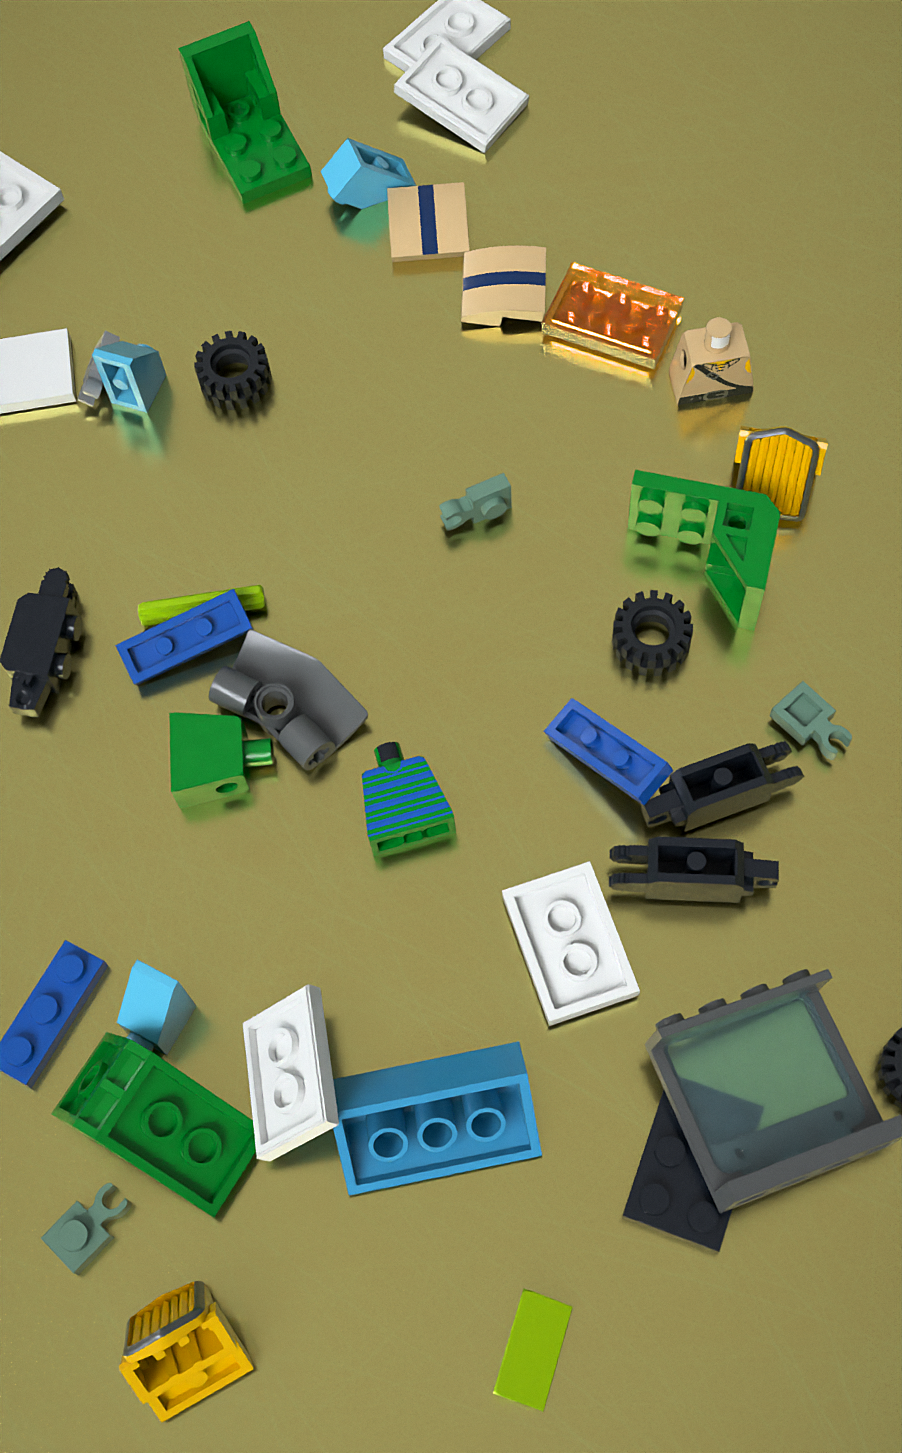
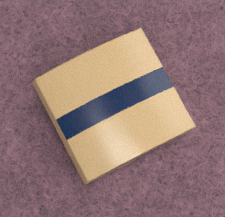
M464 182L387 188L392 262L463 257L465 252H469Z
M497 246L465 252L463 256L461 322L500 327L502 317L542 322L545 314L546 247Z

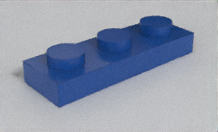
M231 589L115 646L133 684L139 685L246 634L249 630H254L236 590Z
M573 698L570 699L543 731L554 743L642 805L649 801L674 771L667 761Z
M67 940L63 942L0 1041L1 1072L32 1089L107 969L108 965L104 960Z

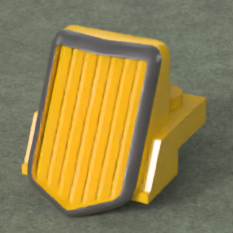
M741 425L734 459L735 463H740L736 489L766 494L781 512L780 520L801 521L806 514L814 475H821L828 445L827 439L803 435L787 426L761 429Z
M193 1281L159 1296L128 1320L121 1364L119 1365L120 1372L144 1405L148 1402L161 1423L254 1369L248 1352L218 1304L213 1302L211 1293L202 1281Z

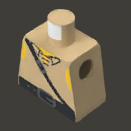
M716 317L711 319L704 328L691 329L682 333L669 367V376L677 405L753 393L751 357L742 324L738 322L730 323L725 318Z

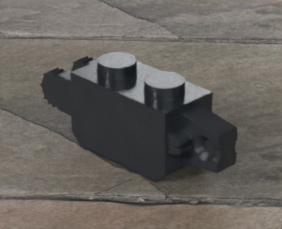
M59 567L45 572L46 575L43 576L44 580L41 581L38 594L27 593L17 600L0 656V663L12 679L9 707L14 714L39 717L49 693L59 694L63 679H67L71 672L72 658L70 653L73 642L78 641L81 636L83 622L82 617L74 607L75 597H77L74 584L69 582L70 578L67 571Z
M786 741L777 742L774 745L772 744L758 749L756 744L747 743L677 769L670 774L669 783L659 787L660 795L649 799L645 805H641V813L648 828L673 821L675 827L682 825L684 831H688L770 800L772 793L795 785L797 782H800L804 775L798 766L789 767L773 774L769 773L768 765L782 761L792 753Z
M658 836L648 839L647 846L618 845L610 849L609 859L613 862L646 865V874H613L609 876V887L612 890L622 892H644L645 899L739 903L741 896L753 895L754 888H776L779 882V861L753 859V852L744 851V843L735 839Z

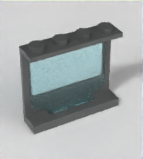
M808 969L800 970L782 980L783 985L769 989L767 984L757 985L743 992L740 995L741 1000L729 1004L726 1003L724 998L714 1000L699 1008L698 1015L684 1019L682 1013L671 1015L655 1024L656 1031L644 1044L719 1213L890 1147L902 1139V1115L900 1114L883 1121L819 992L833 978L829 969L812 975Z

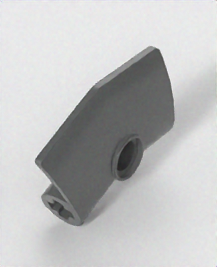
M254 630L248 631L233 667L223 666L216 674L209 691L210 702L260 724L262 729L267 734L274 736L304 770H311L321 764L348 740L368 718L367 710L318 659ZM275 705L287 707L279 715L267 714V711Z

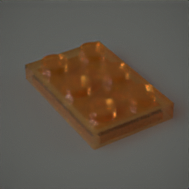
M572 262L542 321V333L655 369L682 311L684 297Z

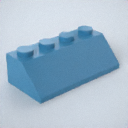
M519 1041L333 1079L339 1125L334 1127L333 1130L349 1196L542 1156L528 1074Z

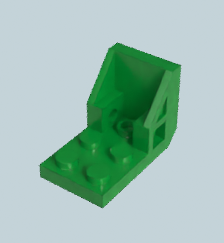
M250 21L178 48L190 97L200 125L242 204L312 177L311 166L281 115L277 91L257 34Z
M635 470L631 485L627 529L636 530L646 536L662 535L678 538L687 544H709L710 549L704 573L736 626L755 631L766 588L781 512L766 494Z
M109 1032L105 1033L51 1113L54 1117L119 1158L132 1164L213 1218H215L256 1152L252 1119L152 1051L129 1038Z

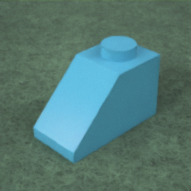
M349 138L345 140L320 171L327 184V191L334 201L360 209L387 201V188L416 186L402 158Z
M124 341L95 348L92 357L110 402L148 413L166 377L159 351L146 344L135 345Z
M137 959L131 969L117 1023L128 1034L126 1038L135 1041L150 1051L154 1048L168 1055L195 1010L196 1004L179 981Z

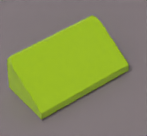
M523 1288L494 1387V1395L544 1411L572 1306Z

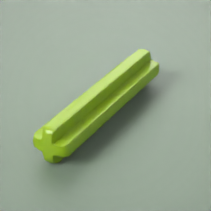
M261 585L233 588L236 590L245 611L261 609L265 606V593ZM231 589L142 602L138 605L139 620L143 626L163 623Z

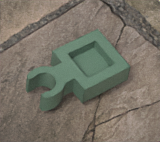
M501 473L466 488V496L459 499H451L439 505V509L442 512L440 518L447 530L457 528L469 519H472L474 524L484 519H495L501 516L507 509L512 508L511 485L505 474Z
M804 681L771 709L770 717L803 746L809 739L813 738L818 743L821 753L830 760H834L838 754V750L830 745V739H838L846 747L850 745L852 735L847 729L830 722L836 710Z
M107 1183L99 1189L95 1196L94 1204L89 1209L81 1202L76 1201L41 1237L42 1241L73 1274L79 1275L115 1238L105 1227L110 1221L126 1215L131 1208L132 1203L126 1198L114 1209L107 1207V1198L117 1189L112 1183Z

